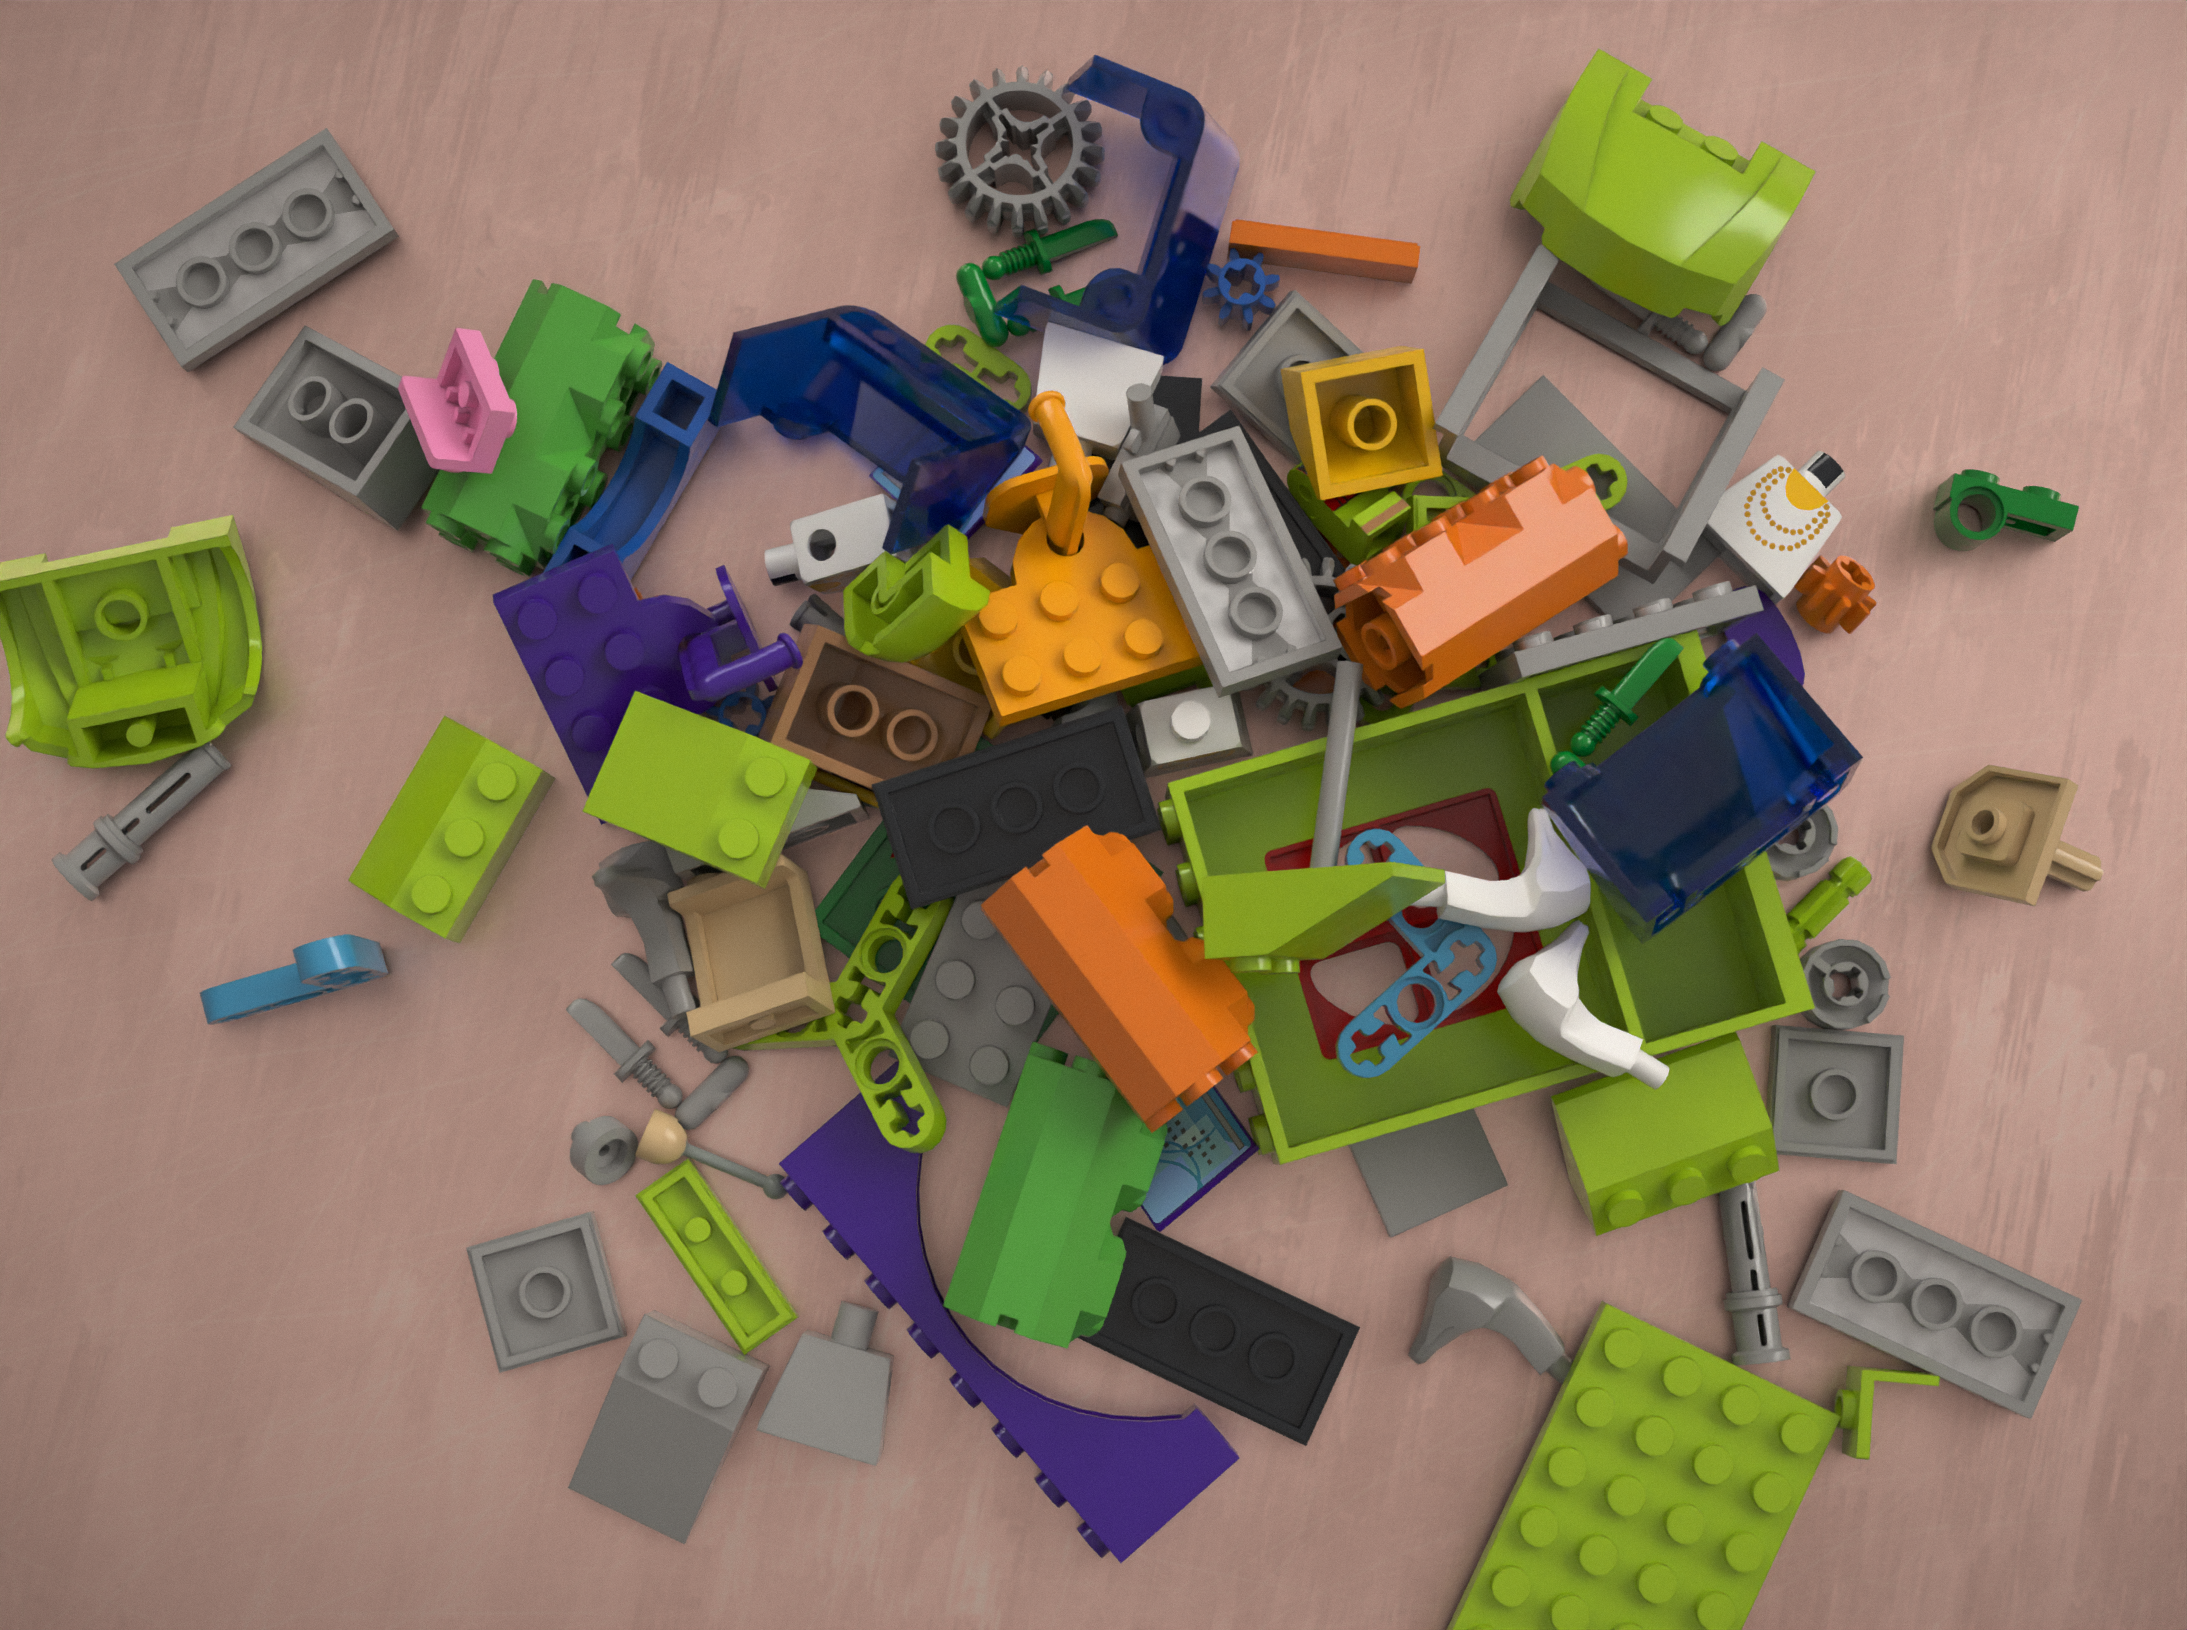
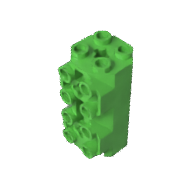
M533 279L494 358L497 361L499 375L508 396L516 405L517 423L515 431L510 438L505 439L492 474L465 471L451 473L442 469L439 470L421 507L429 515L426 524L439 531L438 535L466 550L473 552L477 543L485 545L484 551L496 557L498 564L525 577L530 578L535 567L545 569L553 554L556 553L569 527L578 523L585 507L587 506L592 509L603 494L608 474L597 470L600 457L608 447L621 452L626 446L632 434L635 419L630 414L641 393L647 396L660 375L662 361L652 357L655 343L649 332L635 323L630 334L616 326L621 314L609 306L560 284L551 283L549 289H547L543 281Z
M1032 1041L943 1307L994 1327L1000 1325L1015 1330V1334L1068 1349L1071 1341L1080 1335L1091 1337L1100 1331L1104 1324L1126 1257L1123 1240L1113 1235L1110 1220L1120 1211L1133 1212L1143 1204L1165 1143L1164 1140L1168 1127L1165 1123L1155 1132L1151 1133L1095 1061L1076 1055L1072 1066L1068 1067L1065 1066L1068 1053Z

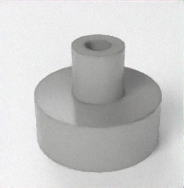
M601 1116L590 1122H581L572 1132L571 1164L593 1184L607 1185L615 1182L630 1169L636 1158L635 1153L638 1148L636 1135L612 1116Z

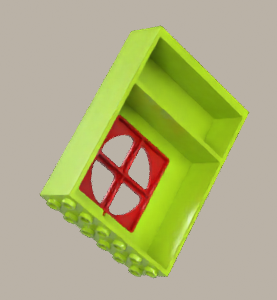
M1697 630L1670 637L1676 640L1684 649L1631 709L1639 716L1638 720L1630 727L1622 719H1619L1620 723L1615 724L1616 727L1611 729L1610 734H1606L1607 737L1602 739L1603 742L1596 745V749L1590 756H1577L1621 795L1620 786L1622 780L1631 775L1632 768H1636L1635 765L1640 763L1639 760L1644 758L1645 753H1648L1650 748L1653 749L1652 745L1644 739L1647 733L1653 728L1658 734L1662 735L1691 700L1705 686L1713 682ZM1658 641L1527 678L1521 682L1503 685L1355 728L1339 849L1352 842L1356 836L1366 830L1382 829L1393 834L1396 829L1401 827L1432 828L1458 836L1474 845L1492 861L1498 874L1497 881L1509 880L1519 876L1525 867L1528 847L1529 812L1533 808L1545 809L1548 812L1556 834L1587 868L1591 885L1590 904L1587 912L1559 926L1525 933L1513 932L1507 957L1492 982L1471 1002L1460 1009L1454 1010L1395 1065L1377 1077L1360 1078L1352 1076L1342 1068L1336 1055L1335 1046L1337 1038L1343 1028L1356 1016L1336 1007L1316 989L1311 978V970L1318 962L1390 942L1399 948L1407 971L1421 957L1388 920H1385L1324 959L1299 961L1300 973L1261 975L1259 972L1233 973L1246 989L1248 997L1255 1006V1019L1248 1026V1036L1258 1053L1234 1070L1233 1073L1240 1093L1252 1090L1259 1115L1249 1117L1248 1122L1253 1140L1259 1147L1258 1155L1270 1154L1273 1164L1282 1165L1599 1072L1575 1062L1536 1041L1512 1018L1497 993L1501 980L1515 963L1540 951L1557 939L1571 923L1577 920L1587 925L1589 929V934L1582 948L1578 968L1579 999L1586 1009L1602 1023L1643 1039L1640 1049L1651 1056L1815 1008L1722 708L1719 709L1682 752L1690 760L1682 770L1673 763H1670L1669 768H1666L1664 773L1661 772L1662 776L1660 778L1657 777L1656 783H1653L1651 788H1646V793L1640 800L1631 801L1626 799L1630 806V812L1627 819L1621 823H1610L1592 808L1584 805L1551 772L1550 761L1553 755L1560 751H1570L1573 753L1570 748L1572 736L1580 732V727L1583 724L1586 725L1585 721L1590 720V715H1594L1593 712L1598 710V706L1603 705L1593 694L1601 685L1611 692L1644 653ZM1327 737L1167 783L1166 800L1158 802L1159 808L1157 813L1167 846L1179 843L1184 863L1176 865L1177 870H1175L1184 905L1188 907L1197 904L1202 924V876L1310 868ZM1384 844L1375 850L1369 847L1374 863L1386 862L1392 854ZM1410 905L1402 910V916L1412 927L1428 928L1438 918L1437 907L1418 908ZM1204 926L1195 928L1193 932L1194 938L1204 940ZM1223 960L1230 968V960ZM1428 964L1423 969V972L1432 976ZM1411 984L1418 1009L1417 1017L1413 1022H1424L1429 1019L1434 1011V997L1426 987ZM1383 1024L1376 1032L1366 1037L1359 1031H1356L1351 1036L1356 1048L1350 1054V1057L1356 1064L1369 1060L1374 1065H1377L1382 1060L1377 1048L1388 1036L1394 1033L1399 1045H1401L1409 1038V1035L1390 1024Z

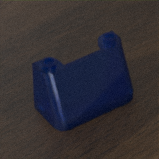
M1757 633L1742 645H1739L1732 639L1714 651L1703 663L1708 674L1701 681L1699 689L1598 766L1592 762L1581 768L1576 761H1572L1559 769L1544 784V788L1548 793L1542 796L1541 805L1587 868L1622 921L1641 944L1658 935L1832 801L1851 782L1863 758Z

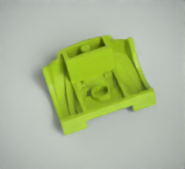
M1598 48L1526 167L1510 197V206L1520 210L1526 209L1545 228L1541 236L1542 244L1557 258L1601 287L1652 312L1670 318L1679 315L1684 308L1712 315L1711 318L1719 326H1723L1731 320L1757 278L1816 171L1763 141L1759 144L1750 161L1740 156L1735 147L1726 140L1716 136H1705L1684 124L1681 117L1673 110L1661 105L1652 106L1643 101L1641 98L1652 78Z
M233 515L171 527L167 538L48 562L46 553L0 562V639L10 674L12 694L11 715L5 737L11 745L18 748L23 744L33 752L67 758V764L71 767L105 768L149 764L200 747L217 738L224 731L226 725L252 706L261 674L262 642L254 586Z

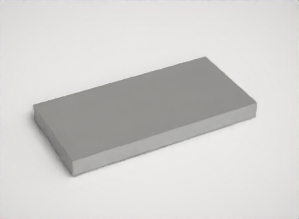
M1544 375L1475 440L1478 444L1520 467L1541 455L1544 456L1548 465L1554 463L1560 468L1589 455L1598 453L1610 455L1623 466L1628 482L1626 493L1616 506L1607 511L1608 516L1656 543H1659L1677 510ZM1595 467L1588 468L1587 472L1594 482L1596 494L1600 500L1608 499L1607 488L1614 482V478L1610 473L1599 475ZM1468 482L1479 493L1481 488ZM1701 533L1683 567L1670 561L1654 584L1618 565V576L1585 596L1584 599L1601 616L1611 614L1612 621L1634 614L1633 609L1641 605L1664 598H1671V601H1673L1721 552Z

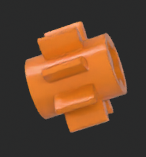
M1820 555L1807 568L1794 586L1795 589L1803 594L1796 602L1798 612L1809 625L1826 634L1832 633L1839 625L1848 634H1852L1871 614L1870 611L1877 604L1874 599L1868 596L1875 588V583L1870 573L1860 563L1843 555L1838 556L1832 564Z

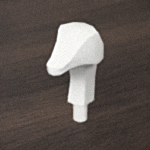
M1533 808L1528 815V847L1525 867L1519 876L1509 880L1488 881L1445 871V884L1411 905L1437 907L1438 919L1487 929L1525 933L1559 926L1587 912L1590 904L1591 885L1586 866L1556 834L1548 812L1545 809Z
M1579 920L1571 923L1557 939L1537 953L1515 963L1503 977L1498 986L1497 993L1512 1018L1542 1045L1575 1062L1611 1077L1627 1072L1655 1090L1666 1080L1669 1067L1640 1049L1643 1039L1602 1023L1586 1009L1579 999L1577 975L1582 948L1589 934L1587 925L1582 924Z

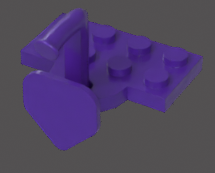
M613 543L493 594V603L587 797L590 795L635 691L700 715L714 706L717 700L761 681H764L769 693L778 689L775 675L791 667L794 669L802 667L803 659L801 653L788 634L780 633L777 636L776 642L764 648L762 647L746 606L725 565L715 569L727 600L707 609L689 598L660 595L639 600ZM749 648L750 654L734 661L731 660L732 655ZM599 819L601 825L607 823V822H605V821Z

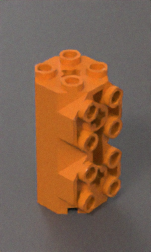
M1541 455L1514 472L1511 471L1479 490L1478 494L1468 500H1463L1431 519L1432 522L1419 530H1414L1382 549L1383 552L1370 560L1361 562L1333 579L1339 590L1334 595L1335 609L1343 605L1346 608V618L1336 623L1337 636L1350 660L1364 665L1363 682L1375 691L1385 685L1390 687L1398 694L1389 699V701L1402 709L1424 700L1617 577L1618 561L1628 554V542L1623 532L1612 523L1596 495L1594 482L1589 474L1577 466H1573L1565 471L1554 463L1548 465L1544 456Z
M1086 825L1043 853L1042 856L1044 858L1030 869L1025 867L1011 877L981 904V911L1140 1121L1153 1133L1183 1110L1176 1101V1098L1180 1097L1186 1107H1188L1224 1079L1216 1069L1218 1066L1228 1076L1258 1053L1248 1036V1026L1255 1019V1006L1248 997L1246 989L1236 976L1231 973L1230 968L1223 960L1205 959L1204 940L1190 937L1185 941L1174 939L1167 930V920L1174 913L1173 898L1166 890L1165 883L1135 844L1131 843L1123 834L1109 832L1104 836L1094 834Z

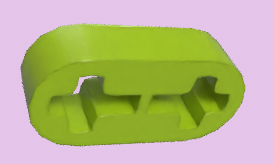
M945 325L937 328L929 335L924 347V358L929 374L949 391L957 385L999 422H1011L1019 419L1028 410L1032 397L1031 382L1028 374L1020 365L996 348L986 345L982 338L960 325ZM958 342L965 344L963 349L964 358L975 369L970 373L956 363L951 364L948 369L942 368L943 360L938 348L945 345L952 349ZM986 374L999 384H1004L1009 378L1016 381L1014 390L1019 399L1014 403L1004 399L998 406L991 403L993 399L992 389L981 380L982 377Z

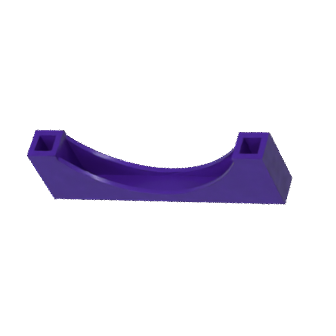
M896 1061L875 1079V1083L884 1084L891 1081L898 1071L899 1061ZM860 1092L779 1163L788 1174L780 1181L781 1185L804 1211L814 1204L830 1223L822 1230L823 1234L846 1260L856 1254L867 1266L872 1274L864 1281L876 1297L889 1310L898 1303L909 1315L914 1323L906 1330L927 1356L932 1359L940 1352L957 1371L949 1380L966 1402L973 1408L977 1407L981 1402L987 1406L999 1421L991 1429L1007 1450L1015 1458H1018L1025 1451L1040 1468L1041 1472L1034 1480L1048 1498L1058 1508L1068 1501L1082 1517L1084 1522L1077 1527V1530L1089 1546L1101 1558L1111 1551L1118 1561L1122 1563L1240 1459L1237 1451L1195 1403L1182 1414L1132 1416L1102 1413L1078 1408L1049 1398L1018 1382L996 1366L969 1339L952 1316L950 1310L943 1307L945 1300L937 1287L927 1257L921 1226L920 1180L923 1153H910L890 1144L882 1135ZM902 1095L891 1099L902 1104L908 1115L909 1123L902 1130L917 1135L920 1132L917 1121L925 1113L910 1108Z

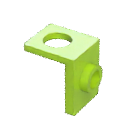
M1847 1365L1846 1390L1839 1389L1837 1391L1834 1413L1841 1416L1837 1428L1843 1429L1842 1453L1855 1459L1869 1460L1874 1381L1939 1386L1940 1376L1920 1371Z

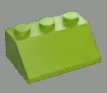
M444 715L348 881L388 907L444 939L460 943L556 778Z
M1736 1032L1725 1034L1657 1058V1060L1669 1067V1073L1664 1083L1656 1090L1625 1072L1619 1076H1607L1551 1096L1569 1181L1596 1236L1621 1227L1631 1226L1640 1220L1682 1205L1695 1203L1699 1199L1741 1184L1754 1182L1763 1176L1780 1171L1773 1127L1742 1043Z

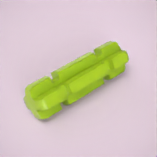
M1849 856L1842 859L1828 873L1831 878L1829 880H1821L1786 915L1798 954L1807 946L1805 942L1807 938L1810 940L1814 939L1849 904L1847 899L1849 896H1857L1871 882L1872 875L1854 857Z

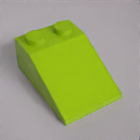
M635 691L582 812L765 889L817 771V767L810 759L758 737Z
M1397 862L1202 876L1205 959L1230 960L1231 973L1259 972L1261 975L1300 973L1299 961L1328 957L1445 884V870Z

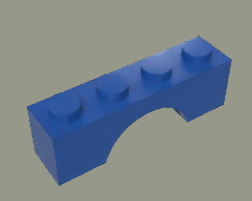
M669 362L666 363L635 415L629 444L610 483L586 516L578 523L569 527L543 573L613 543L631 581L731 411L722 392Z

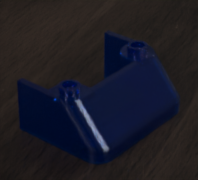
M1094 55L1069 77L1067 89L1072 93L1140 119V128L1145 140L1157 151L1173 157L1137 272L1133 273L1121 268H1110L1098 273L1085 287L1079 306L1020 285L997 302L994 314L1044 333L1047 322H1051L1164 356V366L1173 361L1183 348L1206 275L1207 266L1209 265L1239 170L1240 155L1233 139L1191 93Z
M854 305L838 306L733 332L708 419L711 424L720 427L756 416H762L773 424L774 429L780 435L794 440H804L809 436L831 432L901 482L903 485L882 546L891 555L927 543L947 524L959 531L1023 452L1031 430L1030 420L1020 410L881 314Z

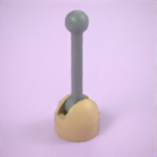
M658 1109L653 1111L635 1153L636 1157L659 1165L671 1163L684 1155L763 1188L765 1195L771 1199H781L787 1194V1191L780 1183L785 1178L780 1174L766 1176L688 1143L686 1130L678 1122L677 1118Z

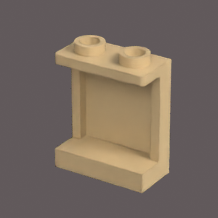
M780 854L765 889L725 872L722 874L707 873L695 876L687 882V886L667 894L669 907L683 915L686 922L701 1005L700 1008L686 1012L691 1037L717 1052H722L835 1013L808 872L785 855Z

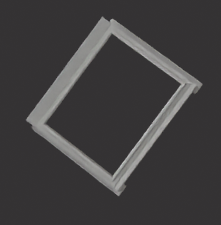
M1539 244L1433 426V429L1444 434L1438 445L1441 466L1481 489L1505 474L1520 468V466L1464 436V433L1537 308L1687 390L1729 415L1659 543L1609 516L1612 523L1623 532L1628 542V554L1618 561V565L1654 584L1670 561L1681 567L1686 563L1785 379L1762 367L1747 390L1727 381L1548 282L1560 259L1546 247Z

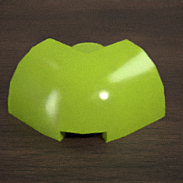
M947 524L906 563L887 551H884L843 590L844 630L848 644L867 656L886 662L903 663L919 659L935 651L988 605L990 590L970 578L967 536Z

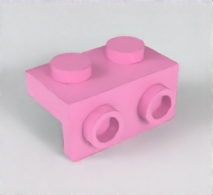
M455 328L437 379L403 376L399 383L398 391L430 467L451 473L465 471L492 474L505 439L510 438L515 431L517 423L516 405L508 396L499 375L497 361L491 357L479 330Z

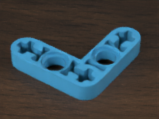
M1382 829L1366 830L1356 836L1347 848L1344 859L1345 865L1361 864L1365 859L1360 850L1362 845L1367 843L1369 847L1375 850L1384 844L1392 853L1386 862L1424 866L1398 837L1390 831ZM1402 910L1387 919L1421 958L1352 1019L1340 1032L1335 1048L1337 1059L1344 1070L1352 1076L1360 1078L1377 1077L1388 1071L1490 978L1497 962L1496 949L1490 938L1480 927L1437 918L1430 927L1420 929L1412 927L1405 921L1402 916ZM1454 942H1457L1463 948L1474 943L1481 951L1475 960L1481 970L1475 976L1468 970H1465L1451 979L1447 984L1458 990V993L1449 1000L1440 982L1424 973L1423 969L1432 962L1438 974L1441 973L1455 959L1453 952L1449 949ZM1418 984L1430 990L1434 997L1435 1007L1429 1019L1424 1022L1414 1023L1401 1016L1398 1011L1397 999L1404 987ZM1382 1006L1391 1023L1402 1032L1407 1033L1409 1038L1399 1045L1393 1033L1378 1046L1377 1050L1382 1060L1377 1065H1374L1369 1060L1356 1064L1350 1057V1054L1356 1048L1351 1036L1356 1031H1359L1365 1037L1376 1032L1384 1022L1375 1018L1373 1014Z
M351 934L324 938L293 949L296 961L294 964L206 989L200 992V997L207 1024L214 1025L242 1019L382 978L388 975L380 942Z

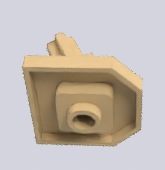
M1988 764L1953 788L1931 846L1932 853L1945 883L1956 890L2034 907L2036 906L2046 876L2083 892L2090 891L2095 883L2101 880L2103 875L2100 858L2060 840L2079 785L2067 778Z

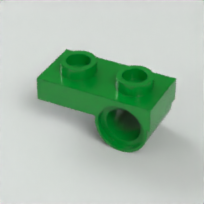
M1974 469L1962 470L1961 474L1954 473L1940 484L1933 510H1936L1934 529L1937 537L1945 546L1956 551L1973 550L1995 536L2002 528L2056 542L2074 530L2079 510L2077 505L2060 501L2061 494L2055 490L2039 486H2025L2022 491L1999 485L2000 478L1998 476ZM1959 504L1971 505L1979 511L1982 517L1980 532L1968 530L1961 524L1958 518Z

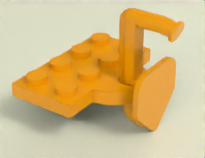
M1053 390L1042 392L1033 398L1028 407V414L1034 422L1039 423L1057 465L1006 480L991 490L985 499L982 516L987 527L1022 534L1017 543L1010 571L1012 586L990 592L988 605L960 629L999 727L1204 665L1150 545L1136 549L1121 527L1103 515L1088 512L1090 501L1098 496L1109 474V469L1103 458L1085 456L1065 410L1066 402L1064 396ZM1080 545L1081 550L1079 553H1077L1078 547Z

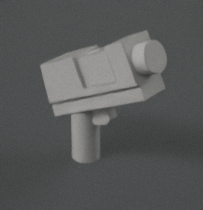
M1142 383L1134 384L1126 391L1131 429L1097 496L1106 507L1102 515L1122 529H1124L1128 519L1137 523L1139 520L1118 476L1121 462L1175 446L1181 436L1174 418L1170 416L1168 409L1154 404L1151 387Z

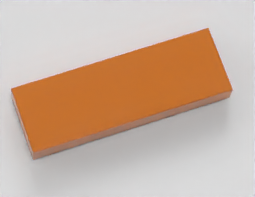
M1235 219L1231 225L1227 259H1229L1230 249L1235 248L1240 258L1253 260L1254 256L1258 253H1263L1262 264L1412 284L1418 268L1421 246H1417L1418 243Z

